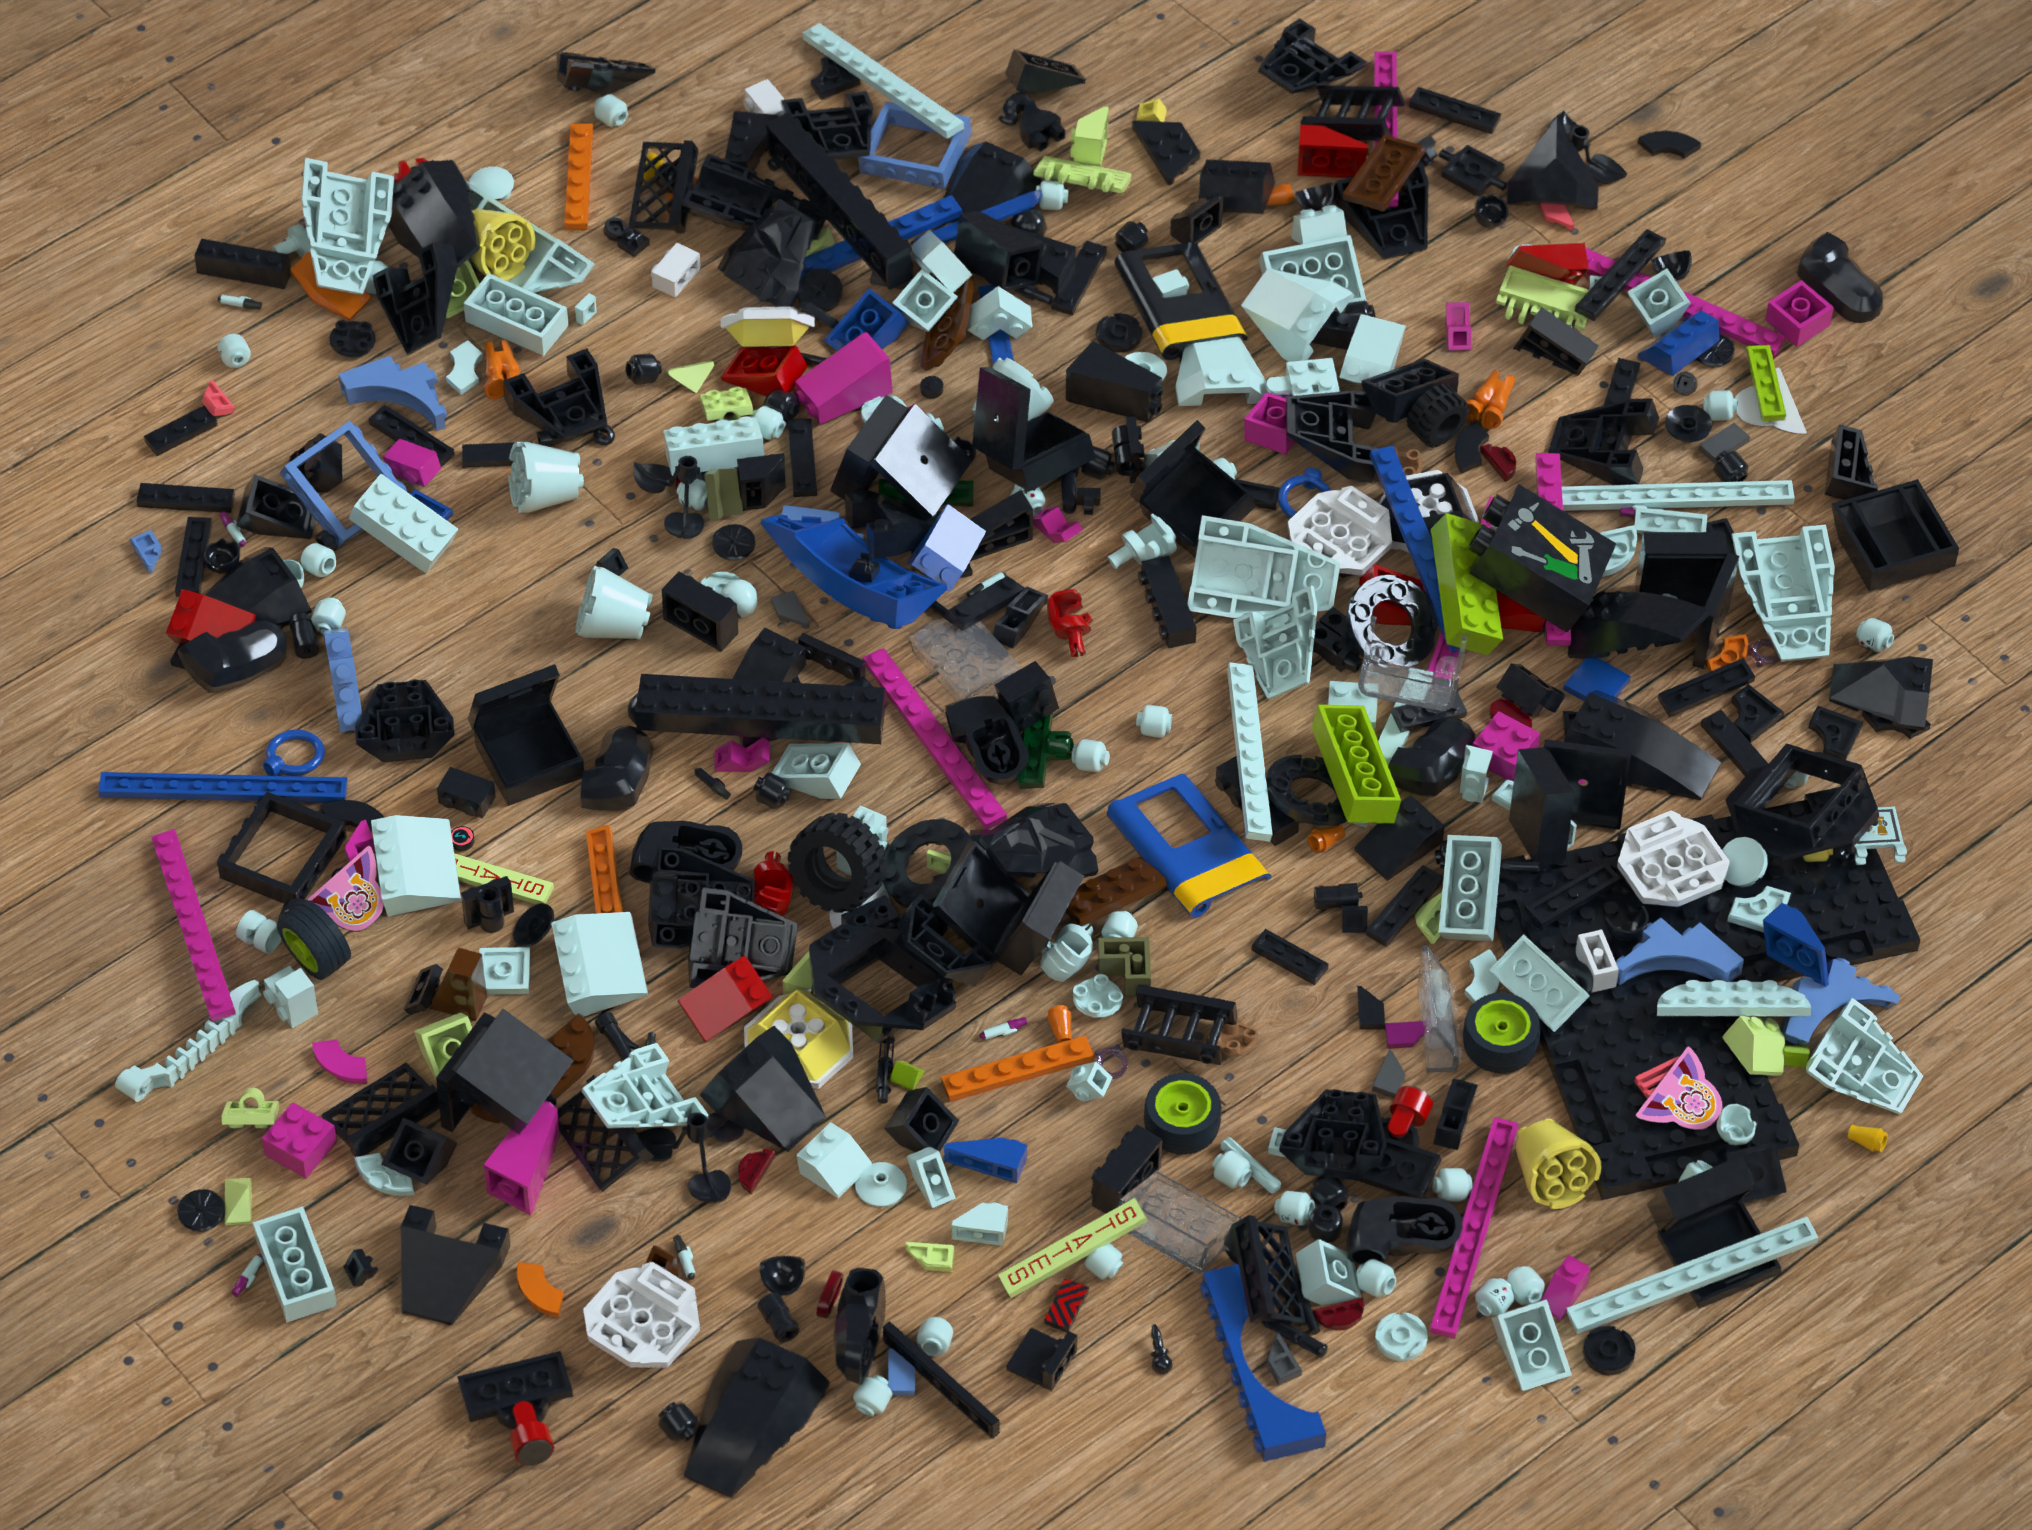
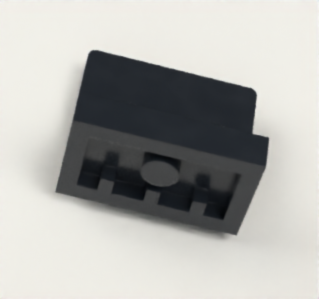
M1030 1328L1007 1363L1006 1369L1047 1390L1053 1391L1077 1353L1078 1335L1068 1331L1063 1339L1059 1338L1057 1340L1034 1328Z

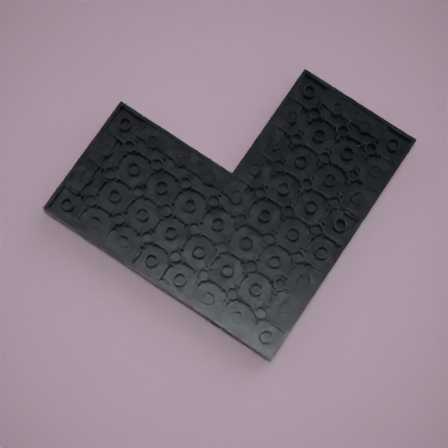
M1839 787L1805 794L1802 801L1769 807L1763 810L1809 824ZM1711 814L1691 819L1706 827L1721 850L1728 842L1738 838L1731 816L1714 819ZM1626 833L1618 834L1616 841L1567 851L1566 860H1563V864L1541 865L1540 872L1500 871L1495 929L1504 952L1506 953L1524 934L1556 965L1565 960H1578L1575 953L1578 935L1598 930L1603 931L1615 962L1622 956L1626 957L1642 941V935L1633 941L1620 942L1608 933L1603 918L1607 916L1613 926L1621 927L1633 921L1639 914L1640 908L1644 906L1649 916L1648 924L1662 918L1682 935L1688 928H1694L1701 923L1742 957L1744 962L1741 975L1732 982L1740 980L1750 982L1773 980L1780 982L1803 977L1804 975L1767 956L1764 932L1728 922V916L1735 897L1745 899L1755 897L1762 893L1766 886L1791 893L1787 905L1796 908L1804 915L1825 948L1826 963L1832 959L1841 958L1849 961V965L1852 966L1916 952L1919 949L1921 940L1904 901H1899L1876 848L1867 849L1865 865H1856L1854 853L1850 854L1846 850L1845 852L1849 855L1846 860L1835 857L1833 850V855H1829L1828 860L1825 862H1806L1803 856L1785 861L1767 856L1768 865L1762 878L1755 881V884L1747 887H1738L1724 880L1722 888L1679 907L1668 906L1662 909L1653 904H1643L1617 868ZM1524 855L1501 860L1533 862L1532 859L1526 860ZM1603 862H1606L1621 878L1619 885L1541 930L1525 913L1526 907ZM1681 970L1647 972L1635 976L1621 985L1616 983L1614 988L1591 992L1590 990V996L1555 1032L1539 1018V1041L1577 1137L1591 1145L1600 1158L1601 1173L1595 1184L1602 1200L1678 1183L1689 1163H1696L1697 1160H1700L1715 1167L1726 1162L1724 1153L1776 1142L1779 1160L1796 1157L1798 1154L1799 1142L1783 1104H1779L1767 1075L1749 1074L1722 1038L1740 1016H1657L1658 1000L1666 991L1686 984L1689 980L1712 982L1713 980ZM1690 1047L1702 1064L1705 1079L1718 1091L1722 1100V1109L1730 1104H1739L1750 1110V1118L1756 1122L1753 1139L1743 1145H1731L1725 1142L1717 1131L1718 1118L1709 1127L1697 1130L1683 1127L1674 1121L1652 1122L1636 1117L1637 1112L1647 1101V1098L1634 1082L1635 1077L1677 1056L1680 1057L1685 1049ZM1656 1084V1085H1654V1086L1648 1088V1090H1651V1089L1657 1087L1659 1084Z

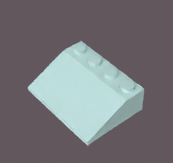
M1351 235L1262 252L1258 258L1262 276L1267 269L1335 282L1354 294L1349 303L1366 301Z
M394 815L371 820L381 896L388 917L461 901L449 819Z
M630 912L578 914L552 922L567 1003L575 1016L579 1013L585 1017L648 996Z

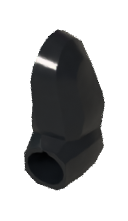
M1829 232L1823 233L1813 240L1803 252L1797 270L1799 279L1834 307L1833 309L1849 322L1864 323L1872 321L1883 310L1882 290L1876 282L1862 272L1852 258L1848 257L1849 248L1845 241Z
M256 621L247 624L238 631L225 633L218 638L208 632L202 633L184 644L177 653L185 670L195 682L207 692L215 693L247 684L266 672L280 667L286 658L287 640L284 632L277 625L268 621Z
M976 696L961 699L944 706L953 741L967 744V749L975 759L978 771L988 782L998 785L1010 784L1020 777L1026 768L1029 754L1015 721L997 697Z
M1453 717L1441 718L1432 723L1427 732L1419 737L1412 747H1398L1388 765L1395 786L1403 791L1424 797L1433 798L1441 793L1461 774L1464 764L1466 745L1473 746V742L1476 740L1475 733L1470 725L1461 719Z
M629 725L618 726L605 734L600 746V753L595 760V767L582 772V808L598 811H618L630 809L637 803L647 782L650 761L653 756V747L647 734L637 730V727Z
M691 821L652 822L646 825L635 843L632 851L630 875L635 880L650 884L651 872L658 847L685 849L726 868L735 870L742 857L743 844L738 834L725 826H708Z
M1394 1196L1361 1201L1352 1215L1346 1241L1347 1259L1357 1264H1365L1371 1259L1384 1263L1388 1255L1405 1256L1412 1253L1437 1254L1447 1251L1460 1237L1462 1231L1461 1216L1453 1204L1442 1198L1419 1199Z
M859 1267L851 1270L846 1278L837 1307L834 1328L836 1365L846 1380L858 1385H862L863 1379L869 1376L885 1319L886 1296L884 1277L876 1269Z

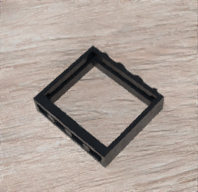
M266 792L263 798L256 802L250 817H246L243 821L239 833L232 837L226 852L219 856L217 860L219 876L223 880L283 904L291 898L306 899L346 839L345 822ZM270 812L326 833L291 886L235 864Z

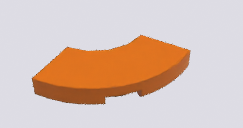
M1747 635L1724 637L1722 651L1716 657L1706 660L1708 673L1742 658L1746 659L1748 650Z
M518 1262L517 1279L521 1293L531 1303V1306L539 1312L559 1318L564 1291L554 1288L547 1282L544 1276V1265Z

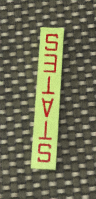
M455 854L459 882L478 887L489 883L493 879L508 876L511 882L513 898L532 904H546L554 888L552 882Z
M1133 1198L998 1274L1010 1298H1013L1088 1256L1097 1248L1103 1247L1143 1225L1148 1220L1136 1199Z

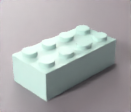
M489 273L464 302L465 322L542 356L548 352L568 327L567 307Z
M746 416L739 420H719L711 424L697 423L690 427L682 428L675 426L668 430H663L666 457L672 476L675 472V467L678 466L679 459L683 456L696 458L697 467H700V472L717 468L737 467V459L765 456L763 437L756 417Z
M382 474L377 477L357 501L349 517V520L425 574L428 573L450 546L458 531L457 527Z
M1448 835L1439 933L1444 939L1493 942L1502 843L1497 837Z
M296 1208L253 1222L255 1238L286 1322L336 1307L335 1290L304 1208Z

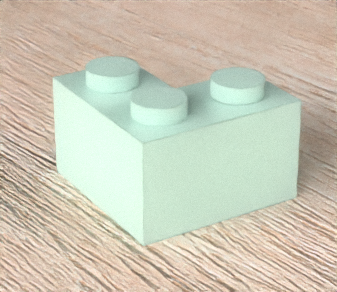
M999 286L971 305L967 331L982 340H985L999 329L1017 339L1032 328L1030 306Z
M288 966L264 979V997L270 1005H275L277 1014L283 1022L287 1021L294 1028L318 1015L314 985L301 968L294 971Z

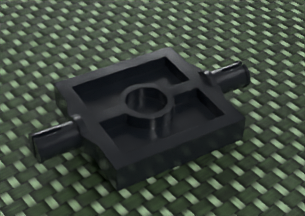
M1466 145L1456 154H1452L1445 149H1442L1439 153V158L1449 162L1442 170V178L1478 197L1492 185L1502 191L1506 189L1508 183L1497 178L1504 171L1505 165L1469 145Z

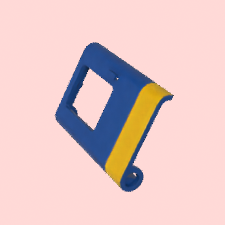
M1179 774L1123 799L1114 800L1108 806V818L1138 854L1165 877L1167 889L1192 918H1198L1206 913L1213 899L1263 877L1267 880L1271 878L1269 872L1186 774ZM1169 790H1174L1210 831V834L1178 848H1172L1137 807V804L1150 800ZM1203 904V906L1199 910H1197V907Z

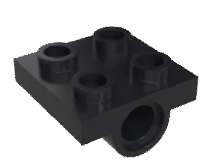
M1126 417V425L1115 427L1111 435L1116 471L1122 476H1129L1130 483H1135L1138 475L1144 471L1143 459H1140L1144 458V445L1139 441L1142 440L1141 426L1136 425V418Z
M508 876L493 879L489 883L469 888L461 893L463 917L467 929L480 925L481 929L485 932H498L504 926V916L514 912L512 887Z

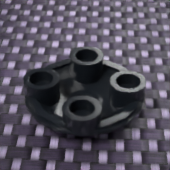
M339 320L335 323V328L329 337L333 350L341 356L350 358L367 354L373 349L376 342L372 325L366 321Z

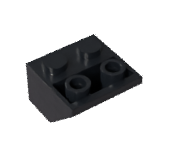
M319 433L299 450L293 452L289 462L327 436ZM336 441L298 467L299 471L317 493H326L342 482V444Z
M784 453L737 459L743 511L766 508L786 487Z

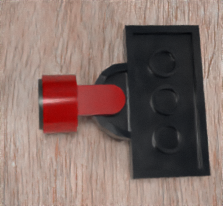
M1402 1086L1398 1089L1389 1108L1393 1116L1386 1119L1384 1117L1381 1118L1386 1139V1149L1382 1161L1356 1181L1401 1196L1424 1198L1441 1162V1155L1419 1148L1417 1127L1425 1124L1433 1107V1101L1425 1091L1414 1086Z
M561 1351L457 1376L469 1422L496 1416L502 1425L513 1429L510 1435V1442L515 1458L519 1463L523 1465H538L546 1461L553 1454L554 1444L549 1428L542 1422L548 1412V1403L574 1397Z

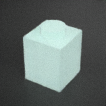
M1177 269L1152 278L1160 295L1164 298L1187 295V290L1189 289L1188 281L1184 276H1181Z

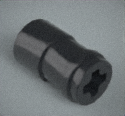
M306 613L293 615L289 620V627L293 635L292 640L295 654L301 659L312 658L318 654L319 646L313 630L314 625L311 617Z
M1357 883L1338 884L1335 886L1319 885V887H1314L1315 909H1342V906H1359V898L1363 897L1362 892H1358Z
M770 1293L758 1302L757 1308L766 1323L770 1325L774 1337L779 1342H788L798 1335V1323L792 1318L789 1308L779 1293Z

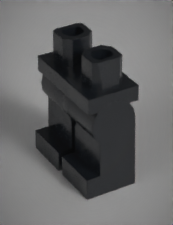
M1330 608L1319 619V622H1316L1313 651L1323 657L1329 664L1336 666L1335 669L1342 672L1346 668L1356 673L1363 665V659L1358 656L1360 653L1349 636L1346 616L1336 608Z

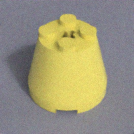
M480 208L472 210L471 212L475 216L473 223L477 228L480 249L469 259L485 276L489 273L505 281L515 278L525 269L524 263L530 251H534L535 233L532 225L516 214L482 210Z
M1548 1118L1536 1122L1529 1127H1523L1517 1133L1516 1154L1528 1192L1536 1202L1549 1206L1550 1209H1561L1571 1206L1585 1197L1584 1192L1591 1186L1594 1180L1598 1181L1601 1173V1161L1598 1154L1591 1145L1555 1123L1553 1119Z

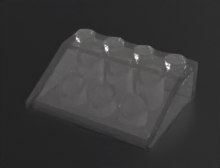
M945 618L925 624L908 636L914 655L955 701L976 696H995L997 693L994 685L1022 669L981 621L962 631Z
M1422 946L1417 992L1420 1019L1425 1027L1423 1045L1427 1073L1457 1072L1458 1062L1463 1061L1462 1046H1457V1041L1460 1040V1026L1455 1025V1020L1458 1019L1457 1004L1452 1003V999H1455V984H1450L1449 973L1430 948Z
M1158 1171L1121 1198L1119 1206L1135 1198L1148 1222L1127 1234L1136 1237L1145 1245L1161 1251L1166 1257L1175 1259L1184 1264L1189 1270L1202 1273L1215 1261L1224 1249V1238L1231 1225L1242 1219Z

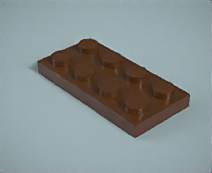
M1384 135L1343 192V200L1384 212L1425 154V146Z
M1140 856L1081 884L1065 912L1080 926H1084L1167 886L1166 880L1163 875Z

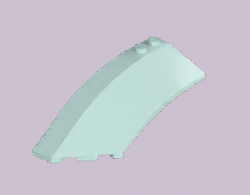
M467 181L470 187L468 195L472 199L473 204L471 211L480 208L482 210L516 214ZM530 223L535 233L534 251H530L524 263L525 269L507 282L533 293L582 283L595 263L561 240ZM468 259L471 266L480 272V270L471 262V260Z

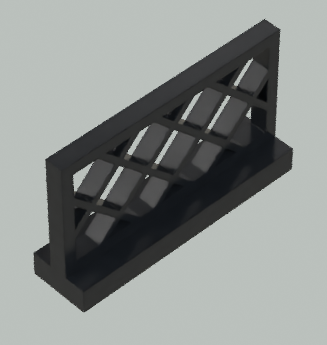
M684 140V143L643 142L629 226L644 229L674 230L675 233L685 234L688 212L683 211L682 202L688 190H692L699 152L693 141ZM648 149H658L661 152L652 161L647 158ZM673 150H681L680 157L673 162L667 157ZM665 157L670 164L659 172L654 165ZM652 167L657 175L646 182L644 173ZM674 168L677 172L676 178L668 183L663 176ZM661 178L666 186L655 193L650 186ZM649 188L654 195L643 203L640 200V195ZM670 189L673 192V198L664 204L659 197ZM658 199L662 207L652 214L647 207ZM644 209L650 215L643 222L636 221L637 215ZM667 210L670 214L668 223L658 222L656 218Z
M405 1062L321 1115L322 1119L335 1126V1133L350 1147L354 1157L368 1154L392 1139L403 1118L417 1123L439 1109L438 1092L433 1084L429 1086ZM405 1073L410 1076L408 1082L396 1081L398 1077ZM380 1088H389L387 1095L375 1093ZM394 1088L406 1089L405 1095H393ZM412 1089H423L416 1095H410ZM359 1101H368L366 1108H356L354 1105ZM373 1101L385 1102L384 1108H372ZM391 1102H403L393 1109L389 1108ZM338 1114H346L345 1121H334L332 1118ZM352 1115H364L363 1121L350 1120ZM369 1115H382L376 1120L368 1122ZM348 1128L359 1129L350 1136L347 1134Z
M595 1075L591 1076L586 1080L587 1084L597 1077ZM581 1090L557 1109L559 1131L595 1184L603 1192L644 1160L647 1163L655 1156L634 1127L607 1128L605 1124L604 1127H594L597 1113L592 1106L591 1109L581 1108L582 1100L586 1098ZM567 1112L573 1113L571 1125L562 1124L559 1118ZM579 1113L590 1114L587 1126L577 1125ZM576 1130L586 1131L584 1143H575L573 1141ZM592 1131L602 1132L600 1144H589ZM608 1133L618 1134L616 1146L606 1145ZM588 1149H599L596 1162L586 1160ZM605 1150H615L613 1163L602 1162ZM621 1151H628L633 1155V1158L627 1163H619ZM601 1167L611 1168L610 1176L602 1182L599 1178Z
M1251 1215L1233 1223L1231 1230L1250 1322L1258 1324L1266 1320L1296 1326L1306 1324L1287 1227L1258 1222L1256 1216ZM1259 1233H1260V1234L1263 1236V1238H1264V1239L1262 1240V1242H1261ZM1273 1233L1279 1234L1281 1244L1272 1236ZM1267 1243L1275 1250L1274 1255L1267 1249ZM1279 1256L1285 1262L1286 1268H1284L1277 1260ZM1264 1257H1265V1258L1267 1259V1261L1269 1262V1263L1267 1264V1266H1266V1264H1265V1259H1264ZM1272 1267L1279 1273V1279L1270 1271ZM1284 1280L1290 1287V1293L1282 1285ZM1269 1282L1274 1286L1272 1290L1270 1289ZM1277 1291L1285 1299L1284 1303L1275 1295ZM1289 1305L1295 1311L1296 1317H1294L1287 1309ZM1274 1306L1278 1309L1277 1314H1275Z

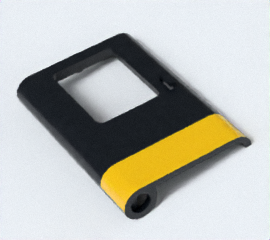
M1188 242L1120 253L1115 258L1114 265L1165 360L1178 358L1184 350V345L1233 337H1242L1243 341L1248 340L1243 327L1197 243ZM1183 255L1202 292L1164 298L1160 295L1143 261ZM1171 347H1178L1175 352L1170 354Z

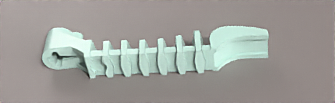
M252 980L231 991L229 994L236 1014L213 1022L208 1020L204 1026L206 1033L202 1030L197 1032V1042L190 1038L186 1043L187 1051L181 1047L176 1050L175 1057L177 1060L167 1056L165 1059L166 1068L158 1063L145 1069H139L134 1065L130 1069L124 1070L118 1076L115 1083L116 1089L134 1101L139 1102L154 1088L166 1086L172 1088L174 1082L179 1078L183 1079L188 1070H193L195 1064L199 1061L203 1062L208 1053H213L220 1043L223 1044L228 1036H233L235 1030L242 1026L241 1018L243 1012L262 996L259 992V982Z

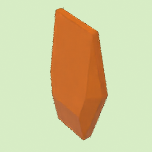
M309 252L290 269L291 274L313 303L349 321L372 299L365 290L362 295L317 287L312 256Z

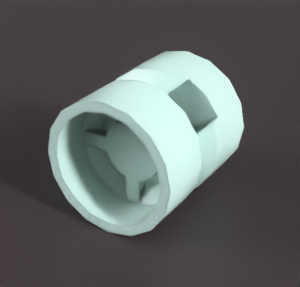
M254 910L248 911L242 917L236 930V937L249 945H254L256 949L266 954H271L282 940L277 930V922L271 919L266 920L264 915Z

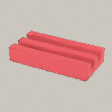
M1678 1056L1635 1077L1634 1082L1647 1099L1656 1087L1648 1090V1088L1660 1084L1678 1060Z

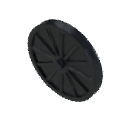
M1719 334V341L1698 356L1696 360L1706 366H1723L1732 360L1735 351L1734 344L1728 337Z
M738 524L721 527L716 531L712 540L713 549L716 554L727 560L743 559L749 556L755 548L753 532L749 528Z
M199 1189L189 1192L181 1199L177 1212L180 1222L186 1228L193 1231H207L221 1222L225 1214V1207L222 1198L217 1193L207 1189Z

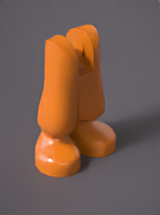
M501 340V351L497 352L494 351L492 341L486 342L484 345L485 372L488 378L484 390L486 396L490 399H498L504 395L503 376L509 379L521 374L520 367L514 358L508 340Z
M1494 370L1484 384L1476 391L1473 399L1465 400L1470 408L1466 420L1472 423L1476 420L1479 422L1481 419V425L1485 429L1499 427L1503 421L1502 413L1507 406L1516 378L1512 375H1507L1505 380L1501 381L1499 380L1501 372Z

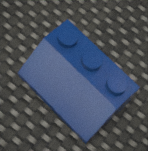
M1700 310L1684 318L1639 352L1638 357L1674 376L1719 341L1718 319Z

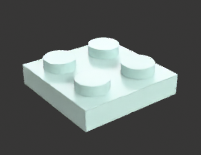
M1330 681L1328 705L1364 706L1372 727L1375 728L1378 684Z

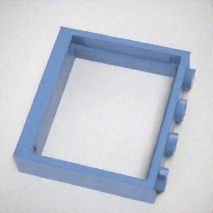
M886 101L871 130L870 156L858 157L860 173L945 189L972 134L970 117L953 114L964 122V129L953 135L954 137L939 167L874 155L889 124L938 133L896 103Z
M348 421L285 465L279 473L323 530L334 536L338 548L362 532L363 529L355 524L346 530L299 471V466L345 435L377 477L382 474L407 492L405 485L401 481H397L392 474L390 466L382 462L377 455L375 447L367 443L360 428L353 425L351 421Z

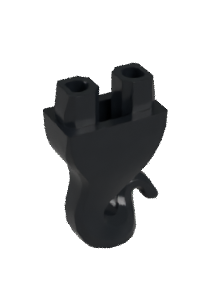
M1015 93L1003 104V112L1006 118L999 116V120L1005 125H1015L1018 121L1017 115L1023 111L1020 118V137L1028 149L1034 147L1041 152L1049 146L1048 139L1051 137L1056 142L1065 139V129L1061 125V118L1051 111L1037 108L1030 96L1024 93Z

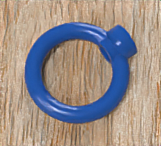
M1306 468L1303 475L1288 479L1280 487L1278 504L1282 512L1290 519L1297 513L1287 501L1288 492L1293 487L1303 485L1307 489L1317 488L1321 493L1331 491L1328 485L1321 481L1322 473L1318 469Z
M305 730L284 731L276 735L269 742L266 749L267 759L262 762V765L269 776H277L280 773L303 775L313 771L322 763L325 748L322 741L311 732ZM299 739L312 744L315 749V755L305 764L291 766L286 765L280 756H276V749L283 742Z

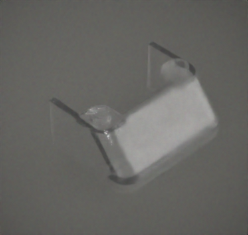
M1372 616L1358 683L1360 692L1368 697L1438 711L1449 710L1455 702L1468 635L1463 634L1459 656L1442 657L1437 663L1435 672L1388 663V647L1382 642L1372 640L1377 617Z

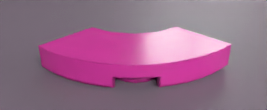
M338 1040L312 1042L314 1056L324 1071H328L336 1076L338 1080L354 1084L367 1083L365 1057H354L346 1054L340 1048Z

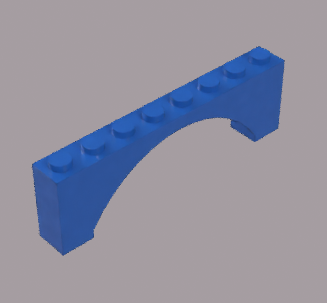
M1236 1264L1204 1272L1203 1283H1200L1201 1295L1203 1299L1207 1298L1208 1315L1210 1320H1215L1216 1338L1218 1342L1223 1343V1358L1226 1364L1230 1363L1232 1369L1230 1371L1233 1386H1238V1401L1240 1407L1246 1409V1424L1248 1430H1253L1254 1432L1253 1443L1256 1452H1261L1265 1462L1324 1448L1326 1431L1319 1411L1311 1413L1284 1402L1267 1390L1248 1367L1241 1347V1334L1248 1318V1310L1239 1265Z

